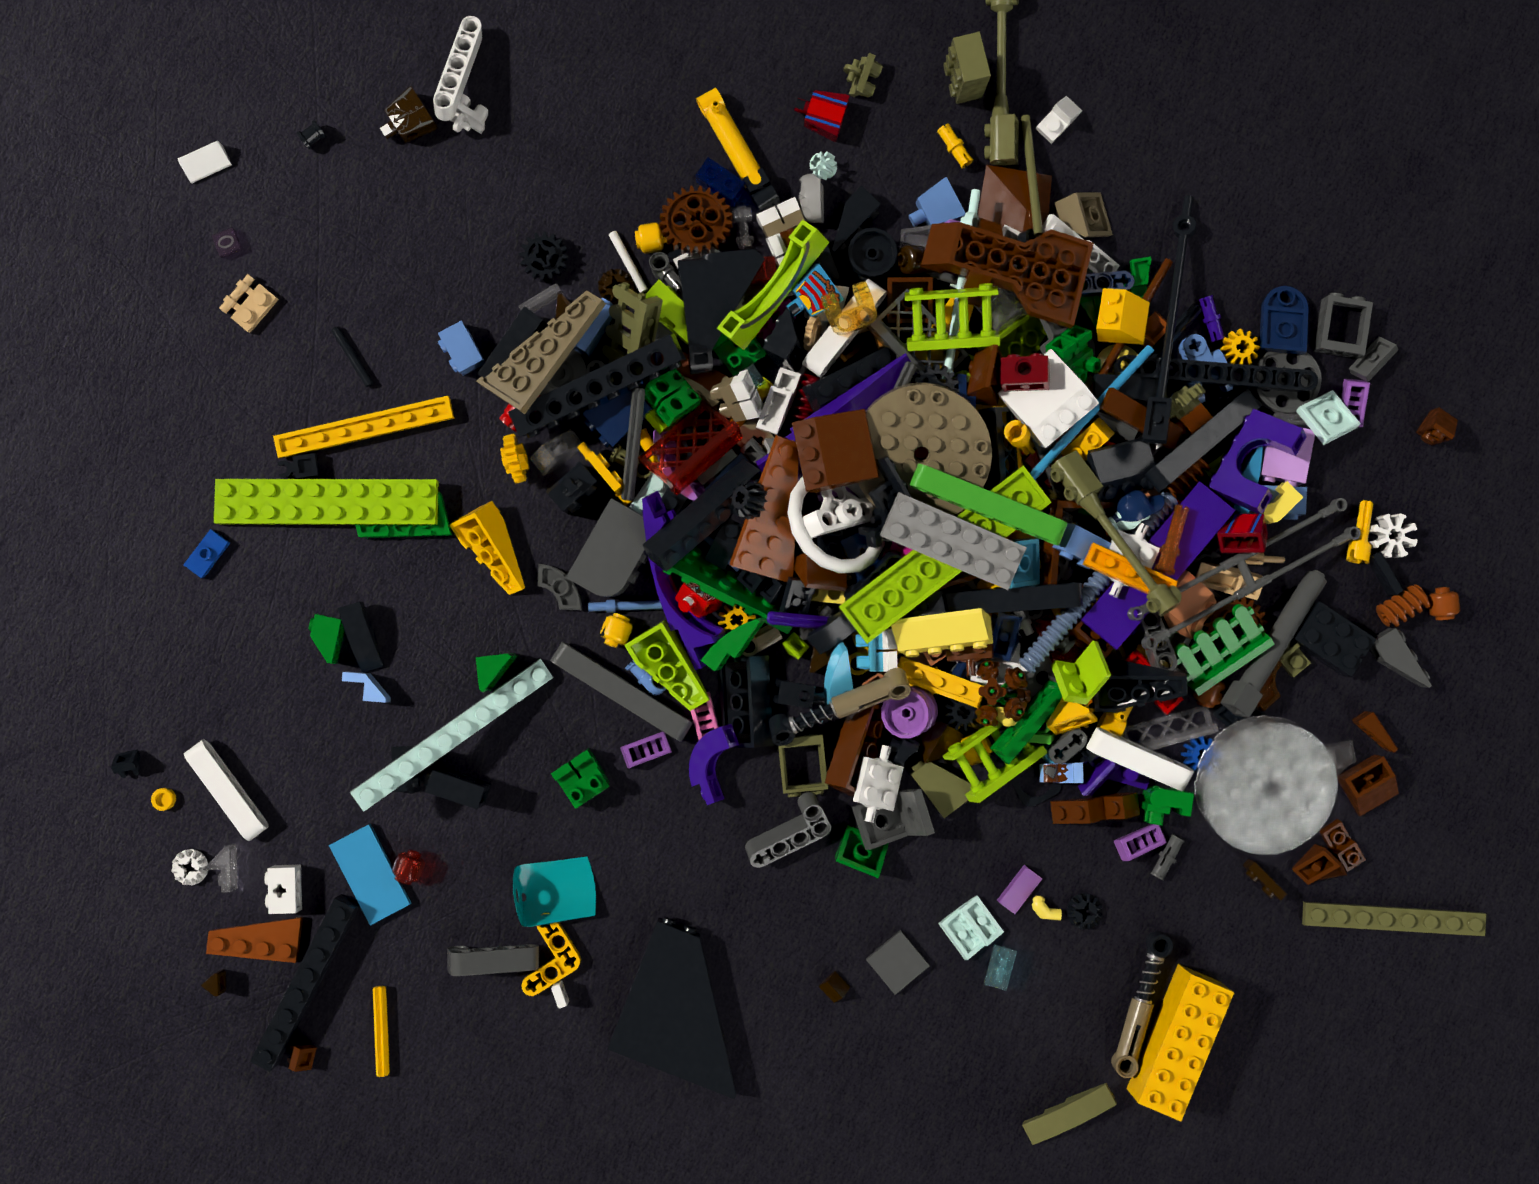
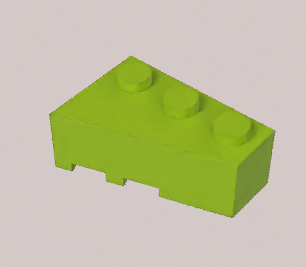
M658 279L645 294V299L657 296L663 300L659 322L688 346L684 302L670 286H666Z

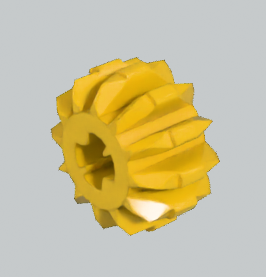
M1242 329L1237 330L1236 333L1231 331L1228 333L1229 338L1225 337L1222 340L1225 346H1222L1220 350L1226 352L1224 356L1225 359H1230L1229 363L1250 365L1252 364L1251 359L1258 357L1255 351H1258L1260 346L1254 345L1258 338L1254 337L1251 339V331H1247L1245 334ZM1239 344L1240 348L1243 347V351L1241 353L1239 352L1240 349L1237 350L1236 347Z
M737 604L733 606V610H730L729 606L725 605L724 609L728 612L727 615L719 612V616L726 619L718 621V625L726 624L727 626L724 628L726 633L729 629L733 630L739 627L737 624L734 626L731 624L733 620L731 617L734 614L736 616L742 615V624L747 623L748 620L756 619V616H747L743 611V607L740 606L737 609Z

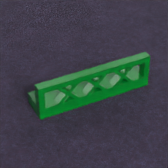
M1047 681L1030 703H1028L1024 715L1017 721V724L1008 727L990 747L1006 764H1010L1052 715L1062 699L1057 682Z

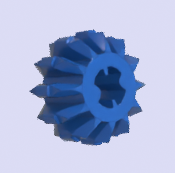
M1199 735L1196 740L1191 737V745L1186 743L1183 745L1184 748L1188 749L1187 752H1181V756L1187 757L1183 764L1190 765V768L1194 771L1197 769L1198 774H1203L1204 770L1212 772L1211 764L1214 766L1219 765L1214 760L1215 757H1221L1220 753L1214 752L1219 746L1217 744L1212 745L1213 739L1211 738L1205 740L1204 736ZM1199 750L1204 751V754H1202L1203 759L1197 758L1200 755Z

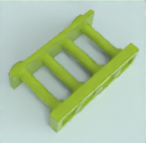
M992 283L979 284V288L923 291V288L909 289V292H905V301H912L914 334L912 338H907V350L922 351L987 347L991 345L1000 346L999 332H995L992 329L991 295H998L997 286L993 287ZM982 296L983 330H981V333L971 334V331H969L968 297ZM944 298H958L960 325L958 335H948V332H946ZM935 299L937 333H935V336L925 337L922 325L921 300Z
M999 722L997 726H984L961 743L958 742L948 748V752L943 755L944 760H957L971 784V790L965 796L969 802L980 803L1045 756L1048 752L1044 745H1034L1028 742L1023 747L1022 753L1016 756L1010 764L1005 763V766L997 769L981 741L990 734L994 741H997L1001 736L998 729L1003 726ZM972 747L976 750L989 773L988 778L984 781L978 780L964 756V753Z

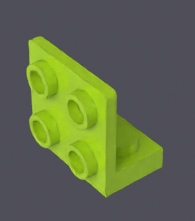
M1092 641L1075 663L1055 660L1051 665L1063 700L1067 702L1087 705L1111 677L1098 641Z

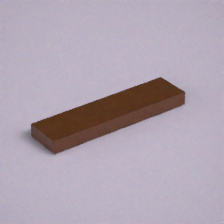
M1108 388L1099 409L1143 434L1147 407L1115 388ZM1170 421L1167 444L1161 445L1168 449H1174L1183 429Z

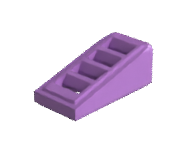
M1344 379L1341 401L1347 408L1348 405L1358 406V410H1349L1353 415H1358L1357 420L1361 423L1359 427H1363L1370 382ZM1358 387L1360 388V392L1351 391V388ZM1350 396L1359 397V401L1349 400Z
M660 732L620 747L627 768L672 752L665 732ZM659 738L663 751L659 752L655 739ZM650 741L654 754H650L646 742ZM638 745H641L643 748L644 758L641 757ZM630 748H633L637 759L634 762L629 751Z
M1150 824L1114 840L1122 861H1130L1167 843L1160 826ZM1152 830L1156 842H1153L1149 831ZM1141 835H1144L1145 840H1146V842H1147V844H1148L1147 846H1145V843H1144V841H1143ZM1134 838H1135V840H1136V842H1137V845H1138V847H1139L1138 850H1137V848H1136V846H1135V844H1134V842H1133V839H1134Z

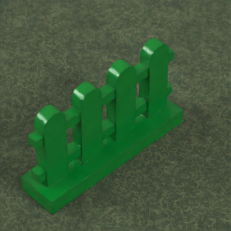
M1242 604L1235 605L1232 609L1234 616L1232 619L1227 621L1223 617H1218L1213 621L1215 629L1213 632L1207 634L1205 631L1199 630L1194 634V641L1196 642L1194 645L1188 647L1186 644L1180 643L1175 647L1177 665L1180 663L1183 665L1187 672V684L1198 696L1275 645L1272 638L1264 632L1263 626L1260 623L1256 625L1251 616L1254 614V611L1250 606L1246 608ZM1237 624H1239L1244 633L1239 638L1236 637L1232 630ZM1218 637H1220L1225 646L1220 651L1217 650L1213 643ZM1199 650L1206 659L1201 664L1198 663L1193 655Z

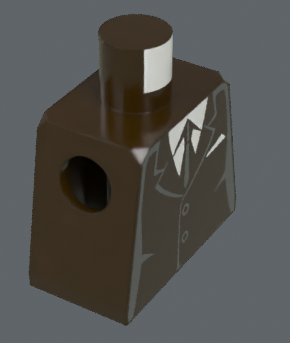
M411 86L385 108L384 111L391 121L380 127L387 139L399 133L405 142L438 129Z

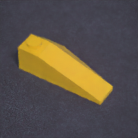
M493 501L476 508L449 524L465 549L470 548L477 555L476 560L480 565L484 563L491 570V576L509 595L525 588L505 521Z

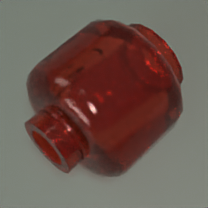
M409 849L408 852L399 853L392 868V873L395 875L394 879L407 885L419 881L425 867V861L420 858L421 853Z

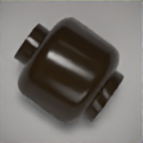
M905 245L901 248L896 262L903 274L922 275L927 269L920 267L925 247Z

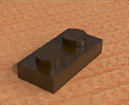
M1248 859L1243 864L1247 870L1245 874L1253 882L1256 883L1258 881L1263 886L1261 890L1270 899L1274 897L1281 901L1287 895L1256 862Z

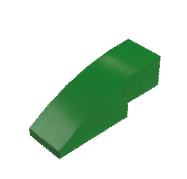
M758 618L731 630L708 650L701 661L714 671L721 670L730 656L733 658L741 657L766 620Z

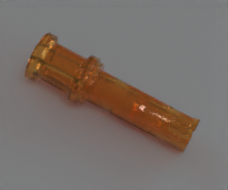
M1175 505L1166 542L1160 547V559L1154 567V570L1161 574H1175L1174 565L1176 558L1181 553L1178 547L1190 510L1187 506L1182 509L1183 505Z

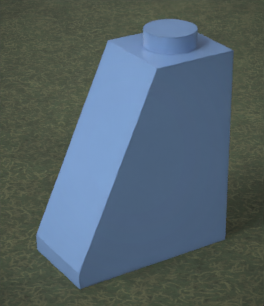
M604 298L601 299L606 305L573 348L589 359L603 337L606 326L613 319L609 314V307L613 304Z

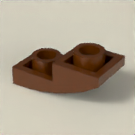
M1336 819L1319 830L1327 846L1336 859L1342 863L1346 872L1366 860L1357 843L1351 839L1340 820Z

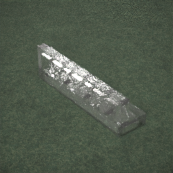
M1199 706L1127 726L1122 737L1129 740L1127 732L1137 730L1142 733V736L1136 743L1155 750L1219 732L1217 723L1212 722L1209 708ZM1203 711L1206 720L1205 724L1196 725L1191 722L1195 713ZM1175 718L1185 721L1180 731H1175L1169 727ZM1168 721L1166 725L1161 722ZM1154 724L1164 727L1158 737L1148 734V731Z

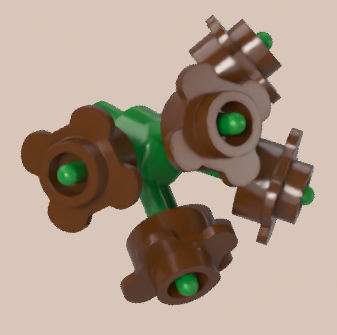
M988 660L977 666L979 669L976 672L977 676H980L982 680H988V683L978 690L979 695L983 696L988 705H983L975 710V714H977L976 721L984 726L998 725L999 722L996 720L998 712L993 707L997 702L1004 705V713L1007 719L1012 718L1013 721L1017 722L1024 715L1027 703H1030L1032 696L1030 690L1026 689L1028 685L1026 676L1019 667L1014 669L1007 668L1004 676L1006 683L1000 686L997 683V679H995L999 675V662ZM1010 687L1014 690V693H1006V688Z

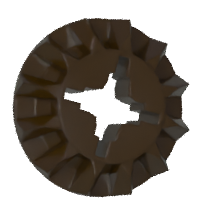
M610 269L603 273L598 281V291L601 297L614 305L618 304L619 299L613 295L612 289H610V286L613 285V278L617 280L618 284L627 282L630 284L629 288L634 291V283L631 276L621 269Z

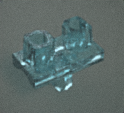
M994 944L984 985L1007 991L1017 954L1016 950Z

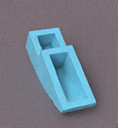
M843 641L835 645L827 665L824 682L825 706L829 704V701H832V697L853 689L848 650Z

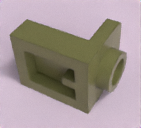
M1298 642L1289 643L1278 661L1291 677H1295L1311 664L1299 649L1300 645Z

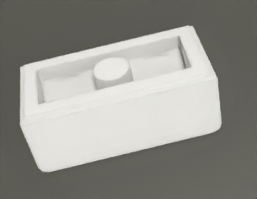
M215 141L178 158V162L191 184L232 165L223 145L219 141Z

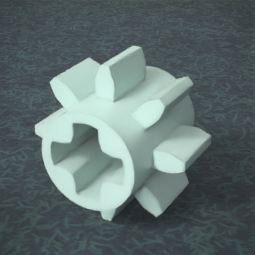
M829 152L815 154L810 160L812 174L824 180L833 177L837 170V162L834 161L835 156Z

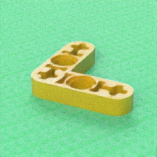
M560 922L550 923L553 930L556 927L558 928V931L553 932L550 937L547 933L551 930L547 925L544 927L542 925L537 926L555 958L524 978L522 990L528 996L539 994L575 971L581 963V956ZM560 935L564 938L565 944L563 947L559 948L553 945L554 936ZM568 946L570 947V950L567 951L569 957L576 958V960L574 961V966H572V964L567 965L565 963V961L567 960V956L565 955V953H563L562 956H560L559 954L560 952L564 951ZM546 968H556L558 972L557 977L553 979L548 978L545 974ZM538 973H540L542 981L536 985V990L533 988L529 989L527 987L529 979L532 982L539 979Z

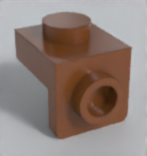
M1156 310L1147 319L1143 347L1147 345L1153 347L1165 334L1167 320Z

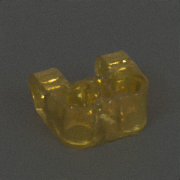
M865 281L853 284V293L858 306L842 312L834 292L821 296L826 317L833 332L837 335H846L866 328L876 320L877 311L870 289ZM860 311L868 313L869 321L861 319ZM840 318L847 320V329L840 327Z

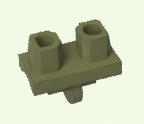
M868 53V56L861 57L860 61L854 59L852 65L846 64L843 71L848 74L847 81L852 83L848 95L852 97L861 95L867 98L873 95L875 85L867 81L868 76L879 77L883 68L881 64L874 60L876 55Z

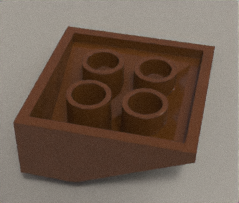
M986 165L978 218L999 223L1002 225V228L1004 225H1007L1019 232L1033 229L1027 171ZM1036 173L1043 225L1049 214L1052 176Z

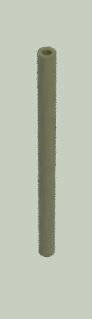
M1023 115L1021 122L1034 236L1039 237L1043 234L1031 121L1029 115Z

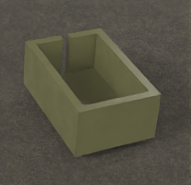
M979 31L953 38L951 46L948 47L949 53L946 55L944 72L946 76L950 77L952 84H949V91L951 97H955L956 104L982 98L991 76Z

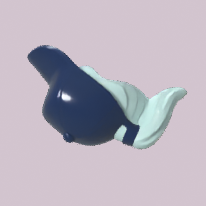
M1132 491L1119 500L1116 512L1108 519L1116 530L1126 531L1134 529L1143 520L1149 519L1150 515L1163 509L1165 504L1164 497L1162 495L1147 497L1142 491Z

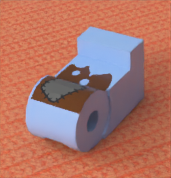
M1083 763L1039 764L1040 782L1083 783Z

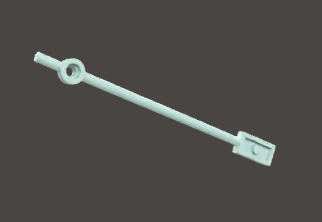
M971 190L969 210L961 218L960 222L977 227L979 221L977 211L980 190ZM958 275L956 289H961L965 279L964 276ZM958 298L954 300L949 335H958L959 332ZM956 348L947 349L944 365L948 367L947 372L953 371Z

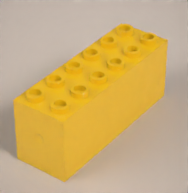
M1180 964L1177 965L1138 1059V1072L1130 1079L1127 1090L1138 1104L1182 1121L1234 995L1231 989L1218 980Z

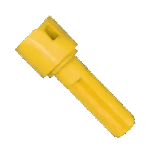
M1019 420L1010 421L1004 428L1006 439L1012 446L1019 447L1025 456L1029 453L1033 455L1035 453L1034 445L1030 440L1031 434L1027 426Z
M1363 500L1360 502L1356 527L1360 529L1361 535L1358 539L1351 540L1348 544L1346 561L1360 564L1363 560L1365 564H1369L1372 545L1368 542L1373 502Z

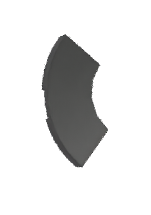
M539 564L538 586L547 588L555 595L558 600L559 609L582 610L581 596L575 583L567 579V575L561 570L549 565Z

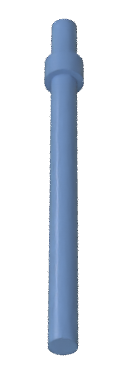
M606 600V602L588 603L589 612L606 611L607 613H616V611L663 609L660 600L624 602Z

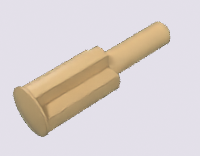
M1258 553L1245 561L1250 565H1263L1264 562L1284 563L1285 558L1281 556H1264V553Z

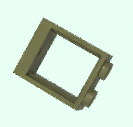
M822 734L794 736V740L790 744L778 746L783 794L788 793V797L801 796V792L810 791L817 795L823 794L824 790L828 789V785L824 783L827 772ZM818 745L821 782L788 786L784 748Z

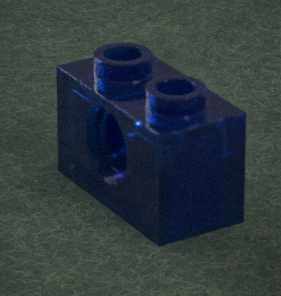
M709 157L695 175L697 184L706 190L711 188L712 194L718 191L719 198H725L726 203L734 207L745 191V182Z

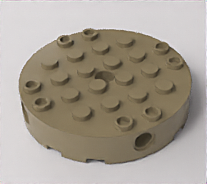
M910 383L888 391L868 407L866 415L875 458L877 460L887 456L895 463L896 471L907 484L908 492L913 499L953 516L964 510V508L909 486L918 463L981 488L984 487L991 468V439L981 415L962 395L948 387L934 383ZM919 447H925L928 450L927 455L922 459L915 456V450ZM879 469V478L858 483L864 495L874 506L875 504L868 493L885 482Z

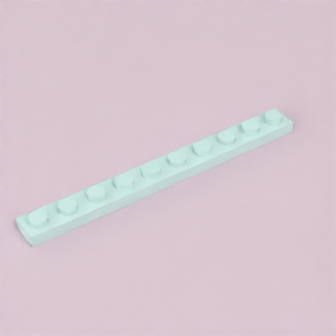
M541 659L537 660L350 791V794L364 812L554 677Z

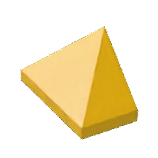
M1062 697L1046 724L1055 735L1098 722L1090 709L1078 703L1064 701Z

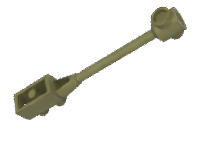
M985 0L986 6L991 5V10L997 13V96L995 97L990 124H985L984 127L985 137H990V146H985L984 155L986 160L990 159L991 165H1017L1019 120L1015 114H1009L1006 95V13L1013 9V5H1018L1019 0Z
M1077 450L1057 460L1051 466L1050 476L1052 480L1056 483H1062L1065 487L1064 496L1067 500H1074L1077 505H1080L1093 518L1099 521L1149 589L1146 596L1148 599L1146 602L1148 610L1152 613L1157 612L1161 617L1176 608L1182 598L1181 592L1173 585L1157 584L1107 518L1097 496L1103 485Z

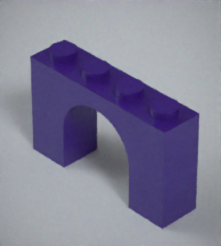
M1253 409L1251 414L1245 417L1240 433L1234 436L1231 443L1232 447L1228 454L1222 457L1217 473L1211 476L1209 481L1210 490L1227 501L1257 514H1263L1273 495L1269 488L1242 476V462L1249 452L1263 446L1274 447L1296 456L1307 437L1303 428Z

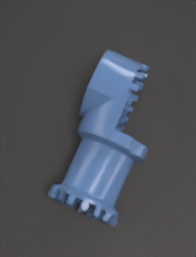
M630 662L625 667L626 670H630L638 679V683H642L652 695H660L666 690L663 686L662 688H657L653 684V677L644 669L639 668L635 662Z

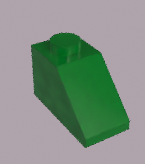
M315 614L309 623L310 637L326 662L337 664L345 631L340 618Z

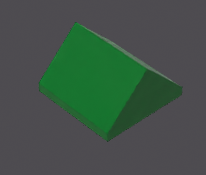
M507 653L475 657L479 690L482 692L491 691L518 655Z
M847 825L836 852L835 860L879 878L889 843L871 850H865L859 829Z

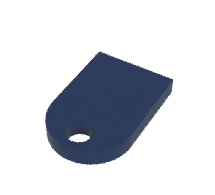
M1277 287L1267 294L1261 305L1259 351L1304 355L1307 352L1308 335L1307 300L1299 290L1293 287ZM1280 294H1287L1290 297V302H1282Z

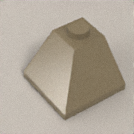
M1101 192L1074 193L1055 202L1057 217L1081 236L1109 237L1113 235Z

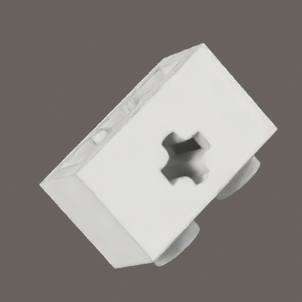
M274 865L267 868L265 884L268 885V894L265 897V906L268 908V914L297 913L302 910L301 865ZM279 887L286 888V892L280 890Z

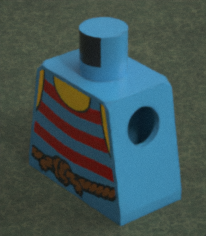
M815 263L791 290L796 299L786 305L793 317L803 310L812 317L842 302L844 298L821 265Z

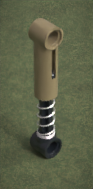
M901 668L890 669L884 674V677L834 696L828 705L823 707L819 705L818 709L813 711L810 709V712L800 713L798 717H789L786 714L772 716L768 724L773 743L778 746L788 745L794 740V736L799 731L804 730V727H813V724L817 722L822 724L823 720L827 718L832 720L833 716L841 719L889 699L902 700L908 697L911 688L906 672Z
M1160 931L1151 932L1146 938L1148 960L1145 961V971H1142L1144 973L1142 981H1139L1141 985L1139 991H1136L1138 995L1131 999L1118 1048L1112 1056V1067L1123 1078H1132L1138 1072L1137 1062L1154 1007L1151 1000L1152 994L1155 993L1154 986L1158 983L1157 976L1161 973L1159 970L1161 964L1164 963V959L1173 950L1172 940ZM1159 939H1163V947L1161 949H1155L1156 941ZM1123 1060H1129V1066L1127 1068L1121 1069V1062Z

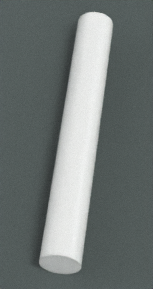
M617 231L611 232L609 237L639 292H646L648 288Z

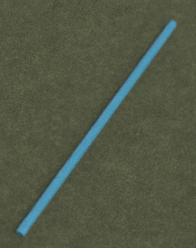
M1147 345L1108 388L1119 390L1153 353L1154 349ZM1108 388L1097 399L1099 404L1076 422L1033 468L1030 475L1034 480L1040 476L1097 414Z

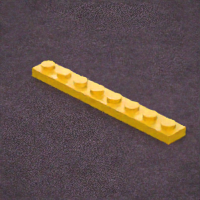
M444 396L275 435L273 438L277 456L282 459L454 419L450 397Z

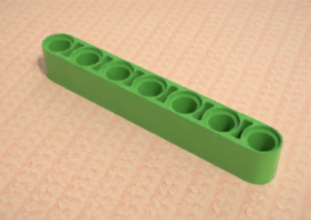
M918 463L909 485L914 489L1054 545H1060L1068 525L1067 522L920 463Z

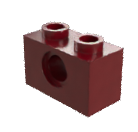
M1034 353L1023 357L1017 354L1001 357V387L1003 392L1050 390V362L1048 355L1044 356L1041 353ZM1025 368L1031 369L1029 374H1020V371Z

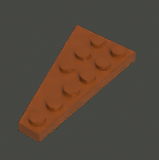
M779 435L775 436L759 483L764 485V490L767 491L765 499L768 502L764 504L765 511L760 512V517L749 520L745 519L729 563L732 567L784 582L788 581V577H793L795 538L791 531L787 513L790 493L798 483L799 455L796 441Z

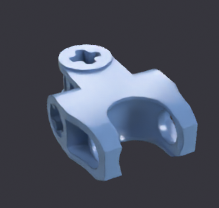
M1190 335L1179 344V353L1184 360L1227 363L1220 349L1210 352L1206 340L1201 335ZM1195 344L1196 348L1190 350L1189 345ZM1190 366L1188 374L1195 378L1197 373L1196 369ZM1215 368L1211 369L1212 378L1217 380L1219 377V372ZM1181 383L1182 387L1187 385L1188 388H1191L1195 385L1192 383ZM1219 386L1223 393L1233 389V387ZM1204 394L1198 399L1201 403L1205 402Z

